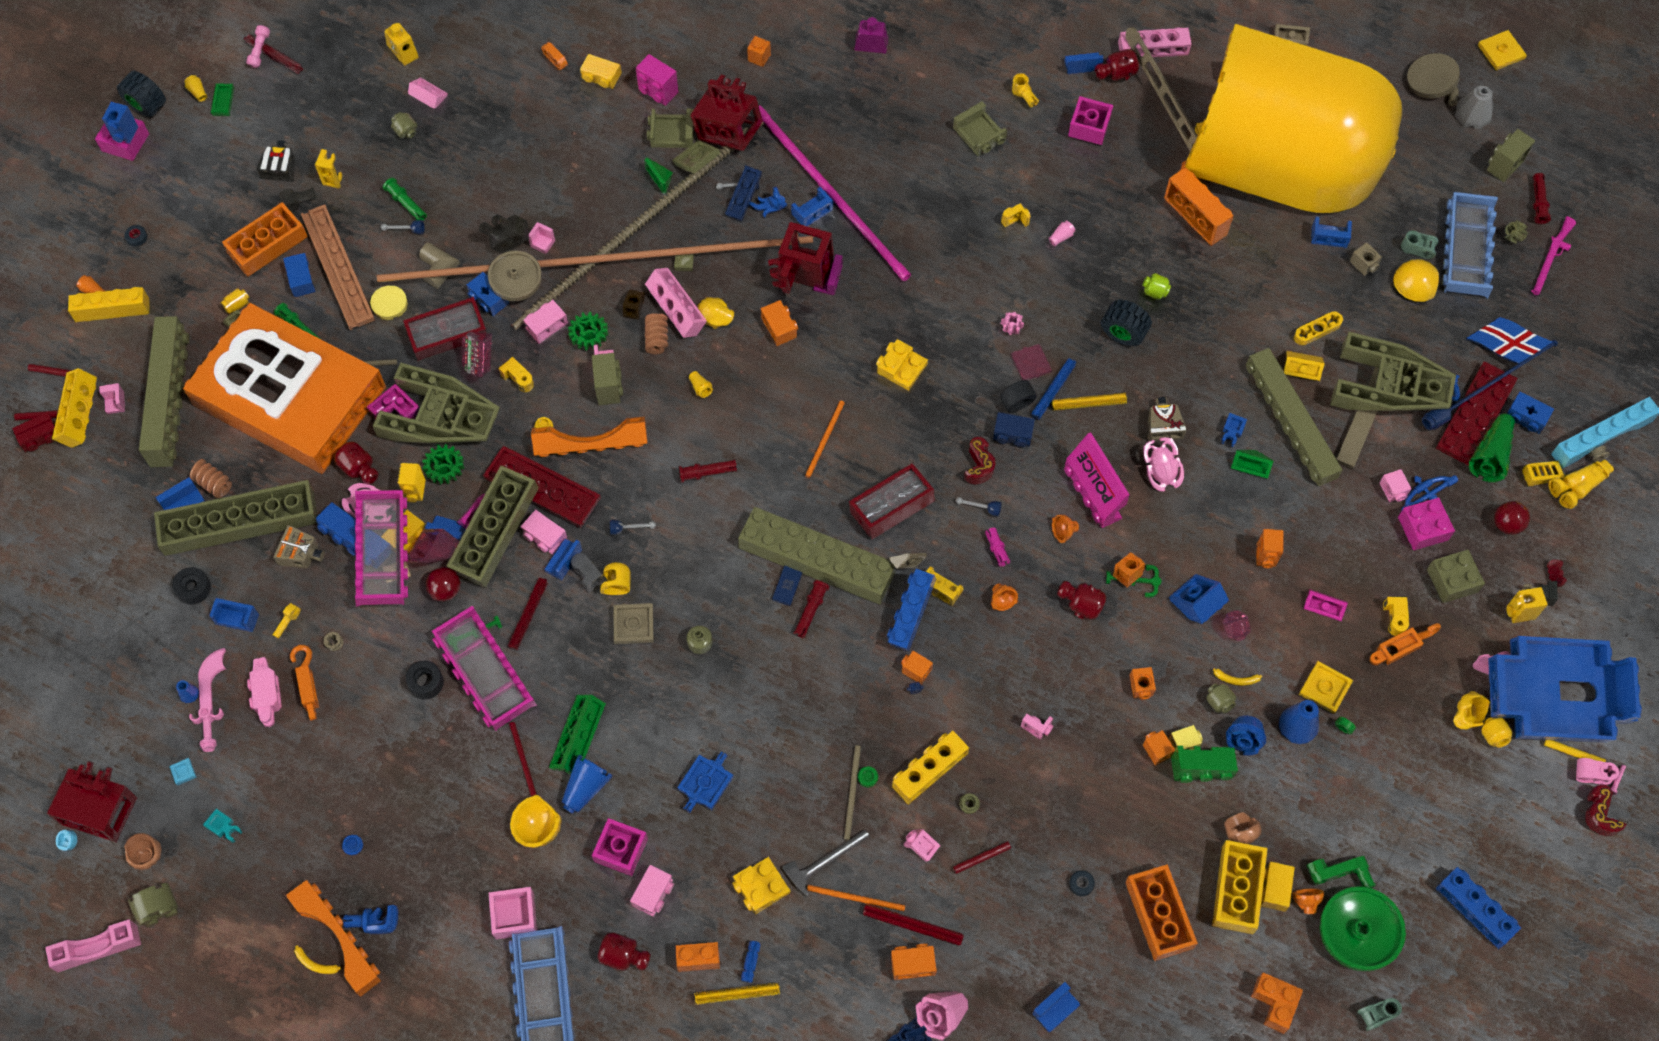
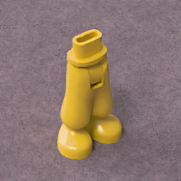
M1605 459L1601 462L1596 461L1582 469L1567 474L1562 480L1557 477L1552 478L1548 482L1549 490L1555 498L1561 496L1559 503L1563 507L1572 509L1577 506L1578 500L1584 498L1592 489L1607 479L1609 474L1614 471V468Z

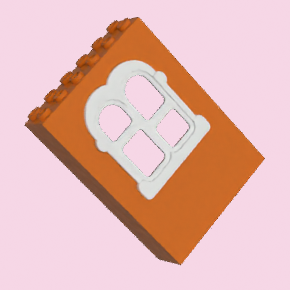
M249 303L246 308L242 309L237 320L230 325L226 334L219 339L215 348L208 353L205 361L197 367L191 379L186 381L183 390L194 407L323 475L334 460L336 451L347 442L369 412L367 406L383 393L386 385L379 369ZM260 339L279 348L280 351L272 362L265 366L246 355L245 348L250 341ZM288 354L304 361V365L293 379H289L276 372V368ZM236 363H243L254 369L242 386L231 382L227 378L228 369ZM262 374L286 385V389L275 403H271L250 392V388Z

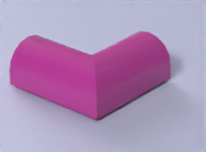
M394 384L368 405L367 409L375 419L379 411L391 413L395 410L402 417L414 420L420 407L401 388Z

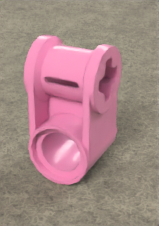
M1590 758L1577 759L1576 780L1578 782L1609 785L1619 775V769L1613 763L1596 761Z

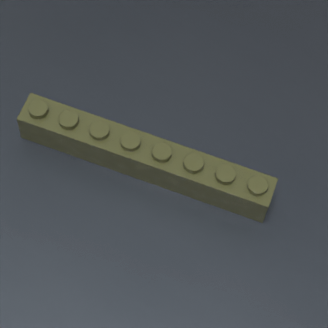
M1270 348L1250 355L1246 364L1247 371L1253 375L1256 386L1264 394L1266 403L1270 404L1275 418L1281 422L1284 433L1288 434L1291 439L1292 447L1300 454L1301 462L1310 471L1311 479L1316 481L1318 487L1338 479L1343 471Z

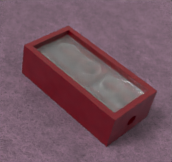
M474 297L403 320L417 361L468 344V336L472 337L474 342L488 337Z
M911 463L850 500V513L872 540L935 501L934 489Z

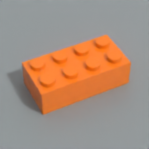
M1185 167L1169 178L1164 199L1211 246L1228 235L1234 215L1229 208H1226L1220 202L1217 196H1214L1208 190L1205 184H1202L1196 178L1193 172H1190Z
M282 202L222 241L228 255L245 275L249 277L308 236L303 225Z
M1168 864L1128 876L1125 883L1154 961L1193 950L1198 943Z

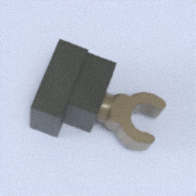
M1549 581L1547 585L1541 584L1540 587H1542L1547 606H1554L1558 600L1557 581ZM1525 584L1522 589L1527 590L1536 587H1533L1531 584Z

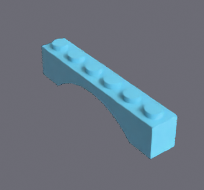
M1648 397L1559 443L1551 455L1559 462L1563 469L1577 462L1609 440L1626 432L1640 429L1653 422L1659 415V408Z

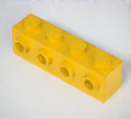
M143 287L122 290L114 289L113 291L104 292L96 291L86 294L78 293L76 295H69L68 312L75 322L149 314V297Z

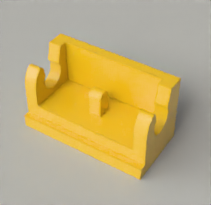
M321 149L315 163L321 182L325 186L340 189L342 173L340 171L337 175L333 165L336 159L335 154L333 153L331 158L328 159L327 150Z
M930 566L926 572L936 577L931 594L948 605L953 606L963 592V586H958L936 573L933 570L934 568Z

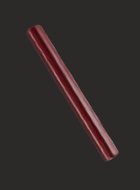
M866 904L863 910L864 916L959 946L964 938L962 933L874 905Z

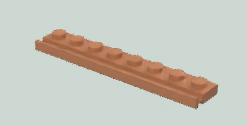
M326 205L311 209L305 214L301 213L349 329L353 330L352 328L356 326L360 327L375 321Z

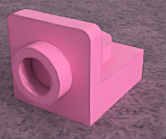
M1026 714L1020 727L1041 740L1044 734L1048 736L1054 726L1051 725L1053 718L1050 716L1043 725L1037 717Z
M923 829L912 830L906 836V842L903 844L906 848H911L924 861H929L940 847Z

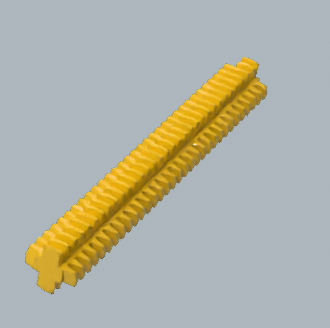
M1116 393L1102 396L1095 395L1093 397L1063 398V400L1054 399L1052 400V410L1053 408L1054 410L1056 408L1057 410L1058 408L1062 410V407L1065 410V407L1069 409L1072 406L1073 409L1074 406L1075 408L1076 406L1077 408L1079 406L1083 408V405L1085 408V405L1087 407L1091 405L1092 407L1095 404L1096 406L1097 404L1098 406L1099 404L1104 406V403L1106 406V403L1107 405L1108 403L1113 405V402L1114 405L1115 402L1116 404L1118 402L1119 404L1120 402L1121 404L1122 402L1127 404L1126 393Z
M775 982V985L774 983H770V985L767 983V986L766 984H762V986L760 984L759 986L754 985V988L753 986H746V988L744 986L741 989L740 987L738 989L737 987L736 989L733 988V990L728 988L725 991L720 989V992L719 990L717 992L712 990V993L711 991L709 993L704 991V994L703 992H699V994L696 992L695 1002L699 1005V1003L704 1004V1002L712 1003L713 1001L714 1003L715 1001L720 1002V1000L722 1002L725 999L726 1001L733 1000V998L734 1000H738V998L746 999V996L747 998H754V996L759 997V995L764 997L767 994L772 996L775 993L780 995L779 982Z

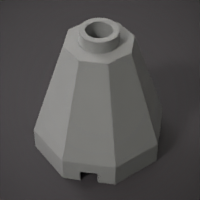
M1480 85L1457 102L1455 117L1464 127L1474 126L1473 129H1480L1490 123L1493 113V95L1488 87Z

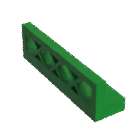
M593 695L576 696L551 760L550 769L563 770L571 775L578 755L583 756L582 761L584 760L606 703ZM563 756L561 764H558L560 758Z

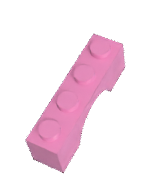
M129 919L108 926L105 932L97 936L77 941L65 940L45 948L49 967L56 972H61L139 946L141 941L137 925Z

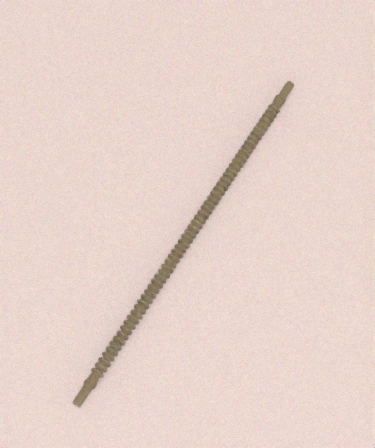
M750 126L748 128L746 127L743 129L744 135L746 134ZM722 146V150L719 149L720 154L695 174H689V177H685V180L678 183V187L674 186V190L671 189L670 193H666L667 196L663 195V199L660 198L659 202H655V205L651 206L652 208H648V212L644 211V215L641 214L640 218H636L637 221L633 220V224L630 223L629 227H625V230L618 233V237L614 236V240L610 239V243L607 242L606 246H602V249L598 250L599 252H595V255L611 254L610 251L614 252V248L617 249L618 245L626 242V239L630 238L629 235L633 236V232L637 233V229L640 230L641 226H645L644 223L652 220V216L656 217V213L659 214L660 210L663 211V207L667 208V204L670 205L671 201H675V198H678V195H682V192H686V189L690 188L689 185L693 186V182L696 183L697 179L700 180L701 177H704V173L707 174L708 170L711 171L712 167L714 168L715 164H719V161H723L726 155H730L734 148ZM599 262L579 265V269L576 268L575 272H571L572 275H568V278L560 281V285L556 284V288L553 287L552 291H548V295L544 294V298H540L541 301H536L537 304H533L532 308L524 311V314L511 326L517 330L524 324L523 320L529 314L539 310L543 304L556 300V296L560 297V293L563 294L564 290H568V286L572 287V283L575 284L576 280L579 281V277H583V274H587V271H591V267L595 268V264L598 265Z

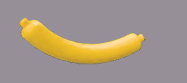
M1213 669V674L1217 678L1237 686L1252 685L1261 681L1262 675L1258 674L1246 678H1237L1225 674L1220 669Z
M295 946V955L306 968L321 974H335L341 970V967L337 965L326 966L313 962L306 956L301 947Z

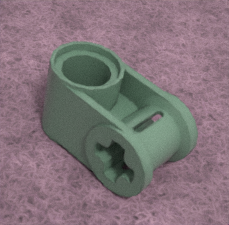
M1412 230L1404 237L1401 249L1408 254L1424 259H1433L1436 254L1434 251L1435 246L1438 245L1439 240L1435 236Z
M1389 998L1366 1006L1357 1012L1359 1015H1362L1367 1026L1366 1030L1371 1031L1399 1016L1402 1006L1398 1000ZM1391 1005L1395 1013L1389 1014L1385 1006Z

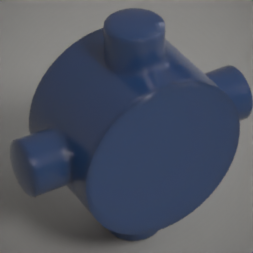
M920 682L911 683L907 687V691H910L911 694L920 693L924 689Z

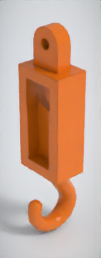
M1435 623L1429 626L1426 631L1416 633L1412 627L1378 646V651L1370 656V663L1379 665L1386 662L1389 665L1420 649L1424 644L1422 640L1436 634L1441 629V625ZM1394 646L1397 648V653L1391 656L1386 648Z
M297 645L290 653V660L295 662L297 652H306L304 662L295 670L301 702L306 711H308L309 718L312 721L317 719L316 708H319L313 672L309 667L312 659V650L306 645Z

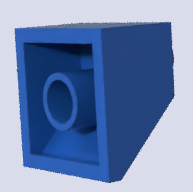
M1195 574L1169 597L1170 601L1189 620L1200 624L1206 622L1209 617L1229 601L1220 582Z

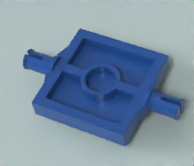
M721 751L715 761L708 760L699 754L677 787L680 792L689 798V801L683 808L685 811L691 813L696 803L713 810L734 778V775L726 771L722 766L728 757L727 754Z

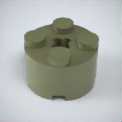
M162 883V888L158 889L155 886L146 888L132 896L134 900H128L137 925H146V928L158 924V919L164 916L170 918L178 914V905L169 883Z

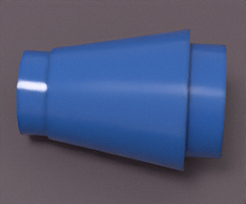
M185 680L179 681L176 685L182 702L192 703L197 699L199 690L195 685Z

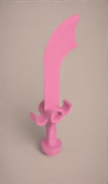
M225 648L211 653L201 664L198 674L199 717L194 719L192 714L189 715L190 720L194 724H200L203 721L204 739L200 741V748L204 752L215 750L217 742L215 739H212L211 723L214 720L222 719L224 715L221 708L217 715L213 714L211 685L214 677L219 672L226 670L223 665Z

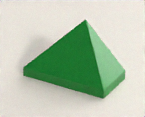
M645 158L647 172L662 193H667L673 172L653 160Z
M1236 450L1231 468L1268 479L1274 460L1257 450Z

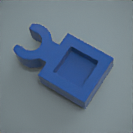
M1229 413L1222 431L1225 434L1221 444H1224L1226 439H1230L1232 441L1231 447L1233 448L1237 437L1240 438L1247 419Z

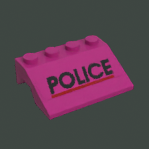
M1090 432L1067 457L1064 470L1066 475L1072 478L1076 491L1080 492L1083 496L1085 506L1091 509L1094 521L1099 523L1101 528H1104L1122 519L1119 510L1127 505L1129 493Z

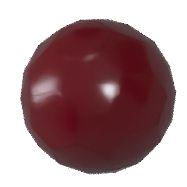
M1507 501L1496 509L1494 521L1501 532L1515 535L1523 532L1528 527L1530 514L1522 503Z
M441 567L430 572L426 579L425 587L431 598L436 601L446 602L457 596L461 582L455 571L450 568Z

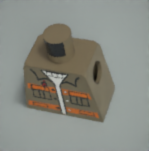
M287 525L273 558L280 566L307 569L312 560L321 562L325 551L317 549L318 543L313 536Z

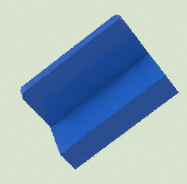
M1099 52L1065 56L1064 61L1067 74L1095 71V66L1103 63L1104 58L1103 55H1099Z
M190 477L156 497L164 510L205 502Z
M435 516L433 523L427 522L425 527L428 537L454 545L459 544L466 531L457 521L441 516Z
M564 539L545 567V572L562 581L572 566V557L582 551L580 541L576 540L573 543Z
M1066 982L1037 1006L1032 1013L1048 1032L1054 1030L1080 1006V1003L1069 992L1071 988Z

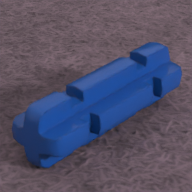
M757 941L749 942V952H747L744 964L745 971L742 972L741 977L743 982L752 983L753 972H755L758 959L757 952L760 951L761 946Z

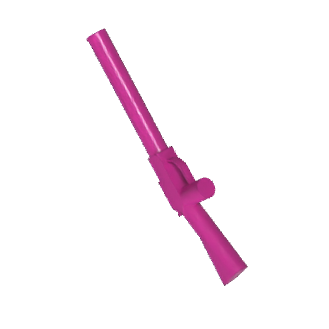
M1569 216L1565 217L1561 232L1556 238L1551 237L1552 243L1534 290H1531L1534 295H1540L1554 257L1560 256L1563 250L1569 251L1571 244L1563 242V239L1577 224ZM1558 248L1562 249L1560 254H1556Z

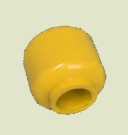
M1490 717L1484 722L1481 731L1489 745L1501 748L1510 743L1512 730L1503 718Z

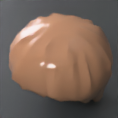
M1244 812L1236 814L1224 822L1227 838L1230 841L1251 844L1261 835L1260 822L1254 817H1249Z
M138 833L126 841V862L134 869L147 870L156 865L157 861L160 860L162 853L161 844L151 835Z

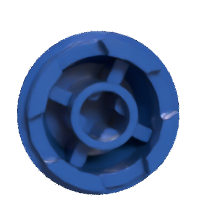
M1244 715L1236 718L1226 731L1227 745L1230 748L1243 751V755L1258 754L1259 750L1266 744L1263 724L1253 716Z

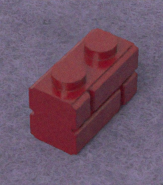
M49 412L12 428L24 452L35 451L39 446L55 441L52 439L55 421Z

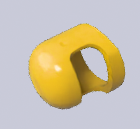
M613 562L605 566L603 576L607 581L601 584L600 592L606 595H624L629 593L631 584V571L629 567L620 562Z

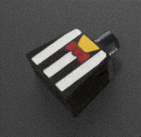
M278 140L276 147L267 146L256 169L260 179L294 182L295 157L292 149L288 148L286 141Z

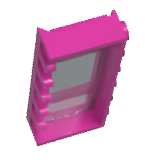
M403 490L355 491L356 607L377 604L404 605V598H408V586H404V580H408V568H404V562H408V550H404V544H408L407 532H404L403 526H407V515H403V509H407V497H403Z
M473 606L432 631L435 636L432 639L438 649L442 647L445 651L442 656L448 664L452 663L455 669L452 671L457 679H463L465 684L462 687L468 696L472 694L475 698L472 703L478 712L482 710L486 715L483 717V720L488 728L493 726L495 731H497L498 728L529 708L537 706Z

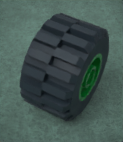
M131 71L117 85V91L124 102L134 111L145 117H153L166 103V97L157 84L140 72Z
M1122 299L1114 300L1110 304L1100 322L1107 336L1126 346L1140 345L1152 325L1151 317L1142 307Z

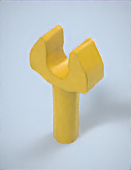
M290 603L284 609V617L272 635L280 638L290 621L297 619L301 609Z

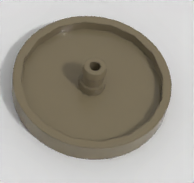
M1434 53L1422 56L1408 70V85L1413 93L1423 98L1445 96L1453 91L1459 82V66L1453 58L1445 54Z
M509 251L493 260L488 270V280L492 291L500 298L508 301H521L531 297L539 289L542 281V272L538 261L532 255L522 251Z

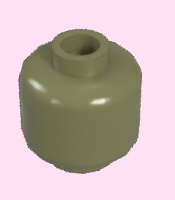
M399 112L391 119V128L399 138L410 139L417 133L415 131L417 123L408 113Z
M704 626L692 627L687 634L689 649L696 654L708 652L713 644L711 631Z
M1216 683L1208 689L1209 693L1206 700L1216 712H1223L1225 714L1235 707L1236 695L1228 685H1218Z

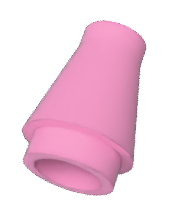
M1069 221L1061 222L1048 239L1053 246H1056L1072 237L1076 230Z

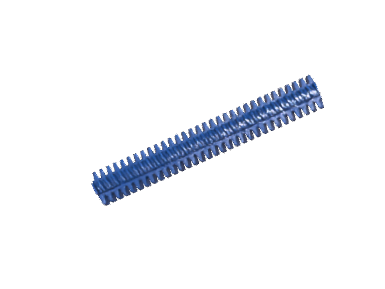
M1067 359L1040 402L1032 411V418L1040 420L1039 418L1045 413L1044 411L1047 410L1052 399H1054L1053 397L1056 396L1057 392H1059L1058 390L1061 389L1065 380H1067L1066 378L1069 377L1073 368H1075L1074 366L1077 363L1075 360Z

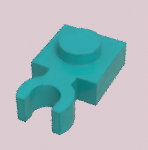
M215 809L203 824L205 828L220 838L225 834L226 838L232 843H235V840L231 837L233 832L243 833L238 826H231L234 821L218 809Z

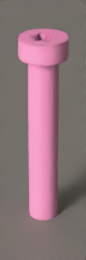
M1625 765L1620 766L1619 775L1611 788L1613 791L1612 795H1616L1618 792L1617 788L1625 771Z

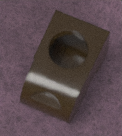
M629 289L623 302V317L639 320L644 304L645 292Z

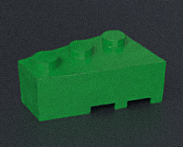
M1177 745L1171 757L1174 781H1180L1181 783H1189L1198 779L1202 782H1208L1213 780V778L1230 780L1238 772L1235 748L1211 747L1210 750H1201L1200 746H1194L1193 750H1184L1183 746Z

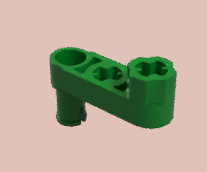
M1365 856L1327 867L1324 859H1319L1306 865L1314 885H1320L1354 873L1357 874L1362 887L1373 888L1376 886L1368 870L1370 867Z

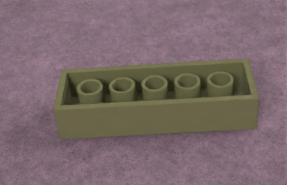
M500 466L450 558L447 568L455 571L458 576L486 588L539 489L536 481L504 466Z

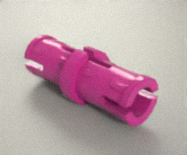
M990 528V533L988 530L985 531V535L990 543V550L994 553L1000 567L1006 566L1005 561L1009 564L1010 559L1004 549L1005 544L1000 540L997 529Z

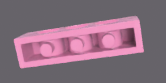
M1188 28L1138 31L1152 57L1189 55L1191 39ZM1126 31L1120 32L1118 40L1119 51L1131 49L1126 40ZM1138 43L1136 48L1140 55L1143 56L1145 53Z
M669 268L655 269L645 283L646 287L683 338L697 336L707 320Z

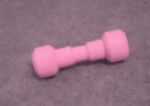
M263 25L256 27L255 46L251 55H248L246 60L247 65L253 68L260 67L261 48L264 45L265 39L270 34V29Z

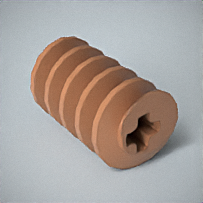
M648 314L645 317V351L650 354H662L665 348L668 347V317L664 314Z
M204 459L197 461L190 471L191 480L202 486L203 489L213 494L216 498L224 497L232 487V482L228 481L229 477L223 475V472L218 471L217 468L212 467L210 463H206Z

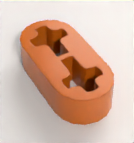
M547 42L541 46L544 55L558 70L568 66L565 57L552 43Z

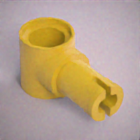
M1022 73L1016 74L1013 78L1012 93L1015 96L1023 97L1030 107L1036 106L1039 103V99L1031 91L1032 88L1028 84V76Z

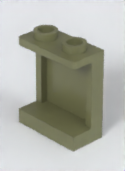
M983 101L954 117L953 129L977 156L988 153L993 147L1003 144L1006 140L1007 129L1003 128L1001 130L986 113V105Z
M652 109L651 115H648L650 130H647V140H650L651 147H690L694 142V125L690 115L694 109H687L686 115L656 114L655 109Z

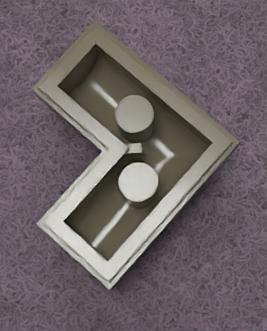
M429 242L420 250V259L431 265L429 270L456 268L460 264L458 259ZM449 276L423 278V281L438 289Z

